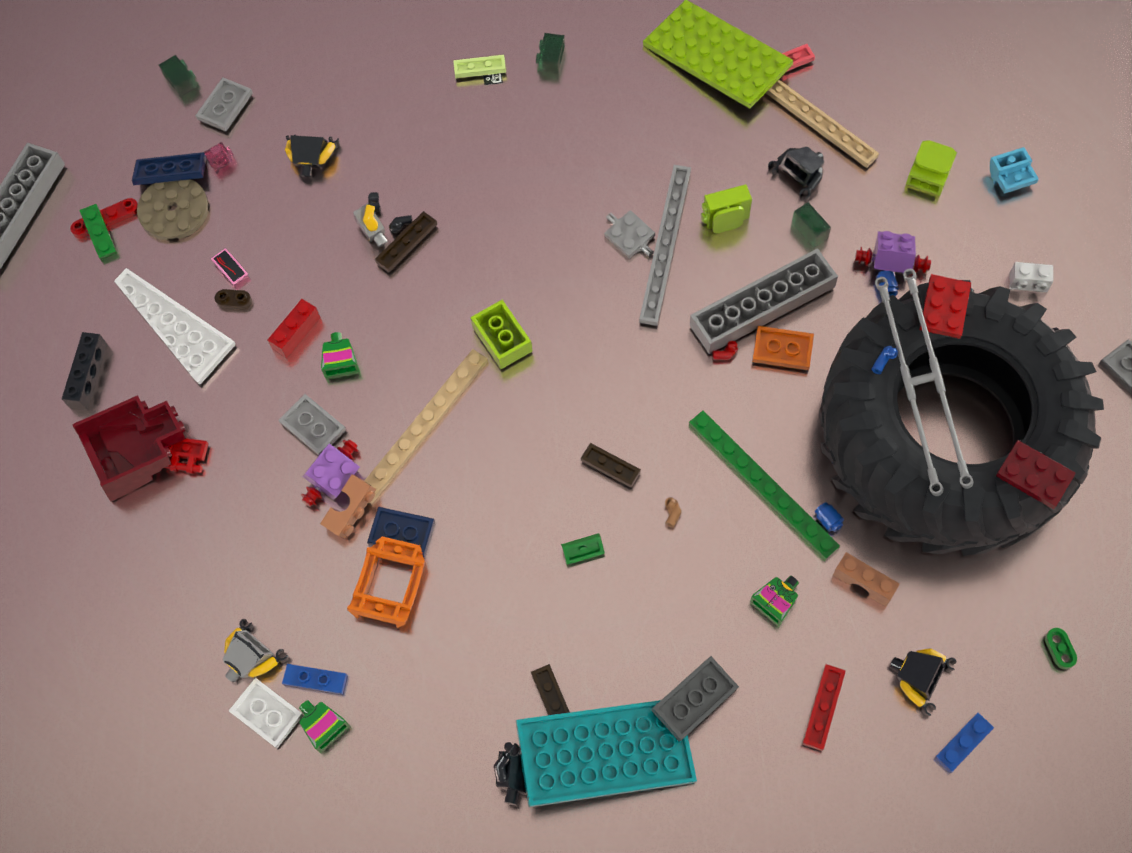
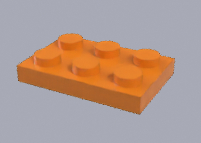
M758 326L752 362L809 370L814 334Z

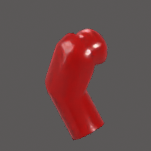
M729 341L728 346L723 351H713V360L732 359L738 351L737 342Z

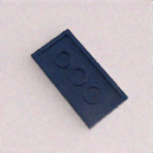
M205 152L137 159L132 183L133 185L203 178L206 154Z

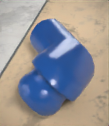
M886 346L875 361L872 371L876 374H881L889 358H896L897 349L892 348V346Z

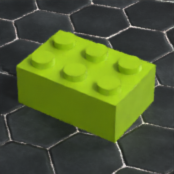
M503 299L470 317L473 329L500 369L533 351L531 340Z

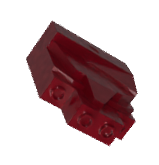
M137 395L72 424L99 478L100 485L110 502L152 481L153 474L172 464L169 459L172 454L168 447L186 439L183 434L186 429L182 421L178 422L175 418L179 415L174 405L170 407L168 402L164 401L148 408L145 400L141 402Z

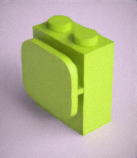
M930 140L922 141L906 184L940 196L957 152L951 147Z
M747 185L704 195L701 219L703 223H706L708 229H712L714 233H721L736 229L743 224L745 219H749L752 197Z

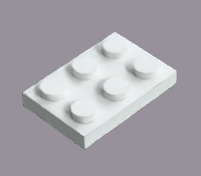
M257 678L251 682L229 710L230 713L275 748L281 745L303 717L300 711Z

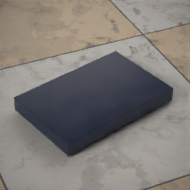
M378 507L367 544L373 546L379 538L387 537L420 545L422 555L425 557L435 519Z

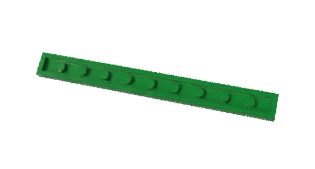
M702 410L689 421V426L825 561L840 548V545L706 412Z

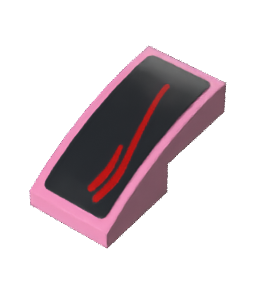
M226 248L211 258L212 262L233 286L248 276V273Z

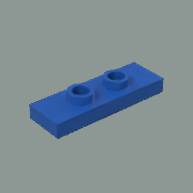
M287 664L282 684L343 695L347 674Z

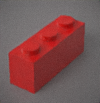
M301 299L267 339L272 350L287 359L321 318L317 308Z

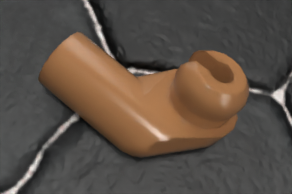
M669 497L665 500V505L670 515L665 524L674 528L682 511L677 500Z

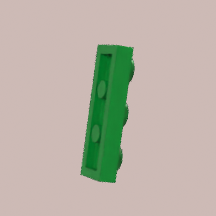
M94 204L79 210L99 259L102 260L117 254L98 205Z

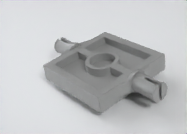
M631 210L619 219L612 213L607 215L606 219L613 225L604 235L624 255L630 259L635 253L643 251L648 257L654 253L647 244L655 237V232Z

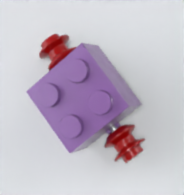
M878 231L874 254L872 255L870 248L867 251H863L862 247H860V250H856L855 261H858V265L861 262H865L866 266H868L872 260L874 262V269L904 273L906 269H913L915 273L918 270H923V274H925L926 271L930 270L931 260H928V256L925 259H921L919 254L916 256L915 236L906 233L895 234L890 231Z
M348 439V441H342L343 447H337L336 449L329 443L302 476L314 485V487H306L308 492L301 494L303 503L309 507L312 505L317 506L315 501L322 499L320 491L332 500L337 498L350 476L354 475L360 468V466L350 460L353 459L351 455L353 452L358 453L356 443Z

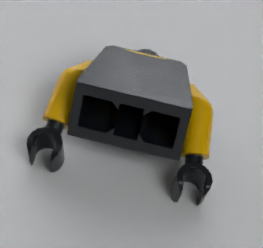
M296 134L289 137L287 135L285 152L295 166L302 167L301 176L310 178L312 177V168H321L334 149L339 148V138L333 141V137L330 136L328 142L324 137L296 136Z
M930 648L917 650L916 652L909 651L905 660L894 657L890 667L893 670L899 671L897 678L906 696L918 707H921L923 715L931 716L927 712V706H930L933 710H936V706L933 703H926V700H930L943 671L952 672L955 670L949 666V663L954 665L957 661L952 657L946 659L945 655Z

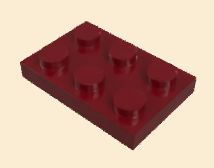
M1017 440L996 476L1048 507L1055 509L1076 473Z

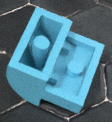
M1025 147L991 157L990 159L992 180L994 184H999L1004 194L1036 184L1039 178L1031 166L1032 159Z

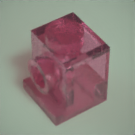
M222 142L204 151L208 163L216 174L219 173L218 169L227 166L233 161L231 158L234 156L229 146L225 147Z

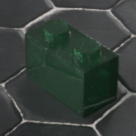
M544 33L543 40H540L539 43L540 53L536 55V64L539 65V71L559 73L565 50V35Z
M174 55L159 64L163 76L180 97L197 87L195 82L197 78L192 70H187L188 66L183 59L180 60Z
M809 202L794 211L793 225L814 248L829 238L830 225Z

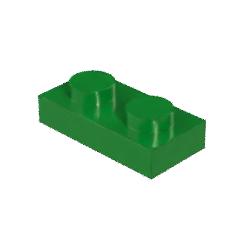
M599 533L561 544L567 565L605 554Z

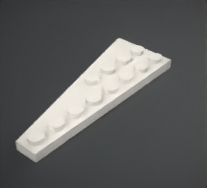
M126 268L114 280L199 385L236 345L229 337Z

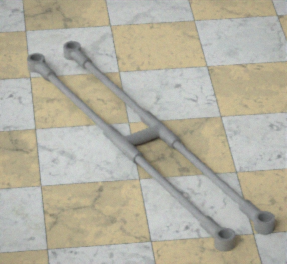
M906 269L903 276L908 283L910 294L913 295L930 357L929 363L932 372L911 378L908 365H906L892 314L887 289L888 281L885 277H879L876 279L875 285L880 291L882 302L885 304L898 351L904 386L908 400L911 402L928 466L930 492L934 496H939L943 493V486L939 482L936 469L932 464L914 390L915 385L935 381L937 392L941 397L958 459L957 464L961 476L960 484L963 488L969 489L973 486L974 482L972 476L969 475L966 461L963 460L945 395L946 389L937 357L934 355L919 301L916 273L913 269ZM908 274H913L912 277H907ZM885 282L883 286H879V283ZM968 478L971 480L968 484L963 483L964 479ZM935 486L940 487V490L937 492L933 491L932 489Z

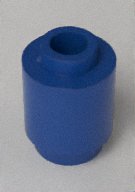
M886 270L880 271L876 279L885 277L888 281L889 297L892 295L896 296L899 287L895 273ZM885 282L879 283V286H883Z
M825 502L815 510L816 518L828 532H836L843 526L844 518L831 504L829 505Z

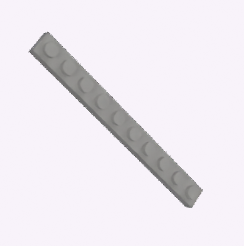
M673 166L639 323L658 325L691 167Z

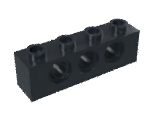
M86 332L81 334L62 395V400L69 408L88 410L107 347L106 341L100 334Z

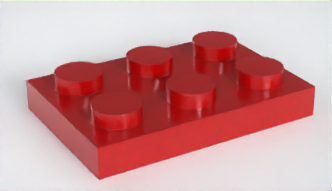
M930 275L923 308L928 332L958 339L961 338L971 282Z

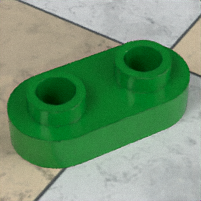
M1061 628L1049 630L1045 635V642L1055 664L1061 669L1072 668L1077 662V654L1067 633ZM1052 637H1056L1058 639V643H1055ZM1061 656L1066 657L1067 662H1063Z

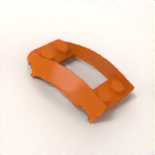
M381 537L372 547H367L363 568L347 611L357 619L359 616L396 624V628L405 625L418 591L425 561L420 545ZM378 558L413 565L410 581L402 603L368 595Z

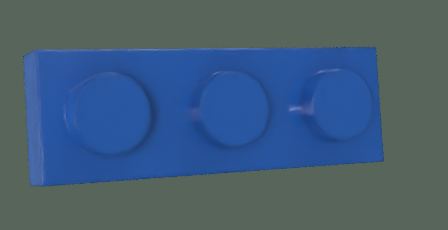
M979 713L975 714L934 758L952 773L994 727Z

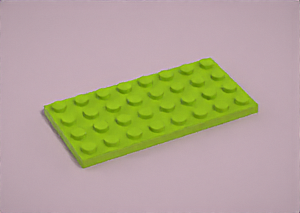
M684 0L643 40V46L749 109L793 65L791 58L688 0Z

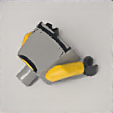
M371 192L368 195V203L354 211L353 215L370 242L374 240L378 247H381L388 241L383 235L385 228L375 212H380L381 210L379 193Z
M246 619L240 620V628H236L225 640L223 662L230 667L225 677L231 682H236L239 676L242 678L257 677L277 666V662L286 663L289 659L288 655L284 658L279 657L280 654L284 653V649H279L276 652V657H272L274 653L250 634L254 629L252 622L244 627L247 624Z

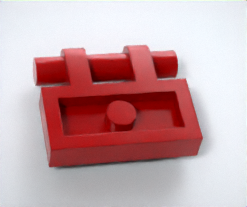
M186 438L169 446L168 448L172 454V464L164 468L170 469L173 472L180 470L186 471L189 474L201 473L203 467L202 465H196V461L205 460L209 443L204 440ZM180 458L188 459L187 464L179 463Z

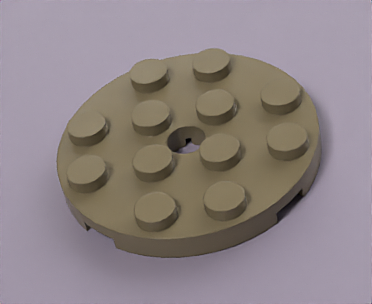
M191 179L154 183L144 191L137 206V216L144 230L157 239L167 241L173 238L182 239L193 234L202 226L208 215V198L203 188ZM169 206H177L175 210L169 211Z

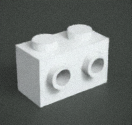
M1015 262L1009 273V289L1048 292L1053 283V265Z

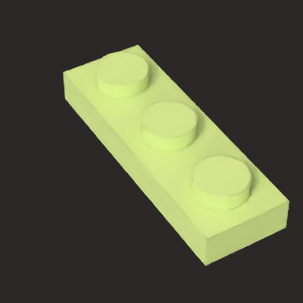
M504 55L453 60L455 78L506 73Z

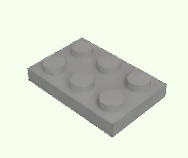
M223 77L195 115L197 120L227 131L253 94L252 89Z
M306 394L278 420L281 425L318 456L329 443L332 445L346 431L345 426Z

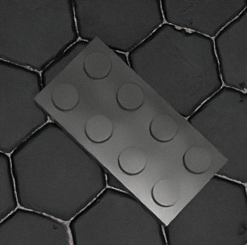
M710 656L656 704L651 711L680 742L737 690L739 686L715 659Z

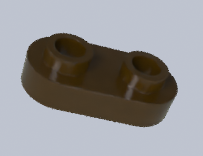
M222 289L214 297L217 305L223 309L244 310L252 304V298L245 290Z

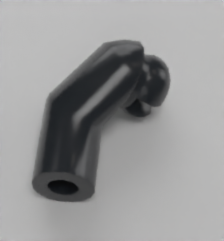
M412 215L395 217L389 225V230L392 233H398L404 225H409L413 222Z

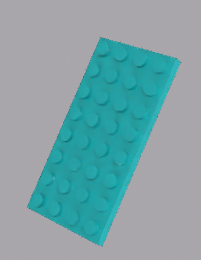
M661 700L518 719L515 722L519 747L521 748L520 755L528 806L536 807L695 783L697 778L688 735L679 742L651 711Z

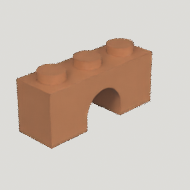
M353 474L341 490L350 498L349 507L342 512L330 507L320 523L342 538H346V536L352 533L353 525L357 519L363 516L367 503H370L375 497L376 488Z
M847 552L833 574L834 577L850 586L851 584L860 585L869 592L868 597L887 607L900 583Z

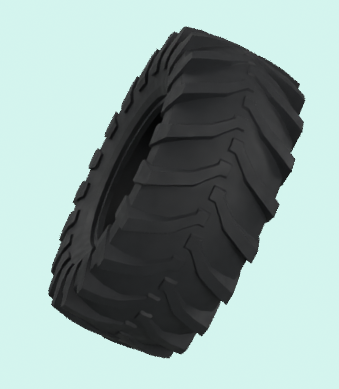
M928 283L917 286L922 312ZM1001 286L990 288L981 293H973L972 288H970L961 338L928 333L942 375L958 376L971 380L987 389L1002 404L1012 426V448L1017 440L1076 473L1056 508L1048 507L996 476L1009 453L991 462L966 464L974 484L971 488L965 489L960 484L961 476L958 464L940 458L930 452L933 467L936 469L938 480L943 486V493L941 495L934 496L931 494L929 489L930 480L927 472L928 466L923 447L910 435L899 413L897 394L905 386L900 370L901 364L898 353L896 358H889L881 374H876L872 371L875 361L886 346L896 348L885 304L881 302L872 309L866 318L863 317L851 329L842 342L826 378L819 410V418L825 442L820 443L821 450L831 460L838 474L831 479L837 489L851 494L859 503L853 511L860 518L882 522L888 526L884 536L894 541L923 542L922 552L945 554L961 550L963 556L987 553L1000 546L1005 548L1025 540L1053 519L1069 503L1081 486L1080 484H1083L1088 475L1089 461L1092 457L1093 449H1099L1101 437L1096 434L1095 411L1104 410L1103 399L1092 396L1086 375L1097 372L1093 363L1077 360L1067 345L1077 338L1070 329L1053 330L1041 320L1047 308L1039 303L1024 306L1008 302L1011 289ZM909 290L899 299L894 295L890 296L892 314L911 378L931 373L930 357L923 332L919 330L920 321L913 295L910 294ZM968 478L964 479L963 483L968 484L971 480ZM935 486L932 490L937 492L940 490V487Z

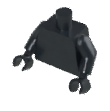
M809 147L789 148L777 158V161L769 162L768 170L775 167L772 170V175H776L779 172V166H781L804 187L807 185L808 187L802 189L799 195L800 198L803 194H807L808 196L805 199V202L810 199L811 191L815 190L823 178L824 156L821 152L815 153Z
M507 742L504 745L506 751H499L498 759L493 768L496 786L507 790L504 803L517 805L519 795H527L520 755L521 748L517 743L512 745L511 742Z

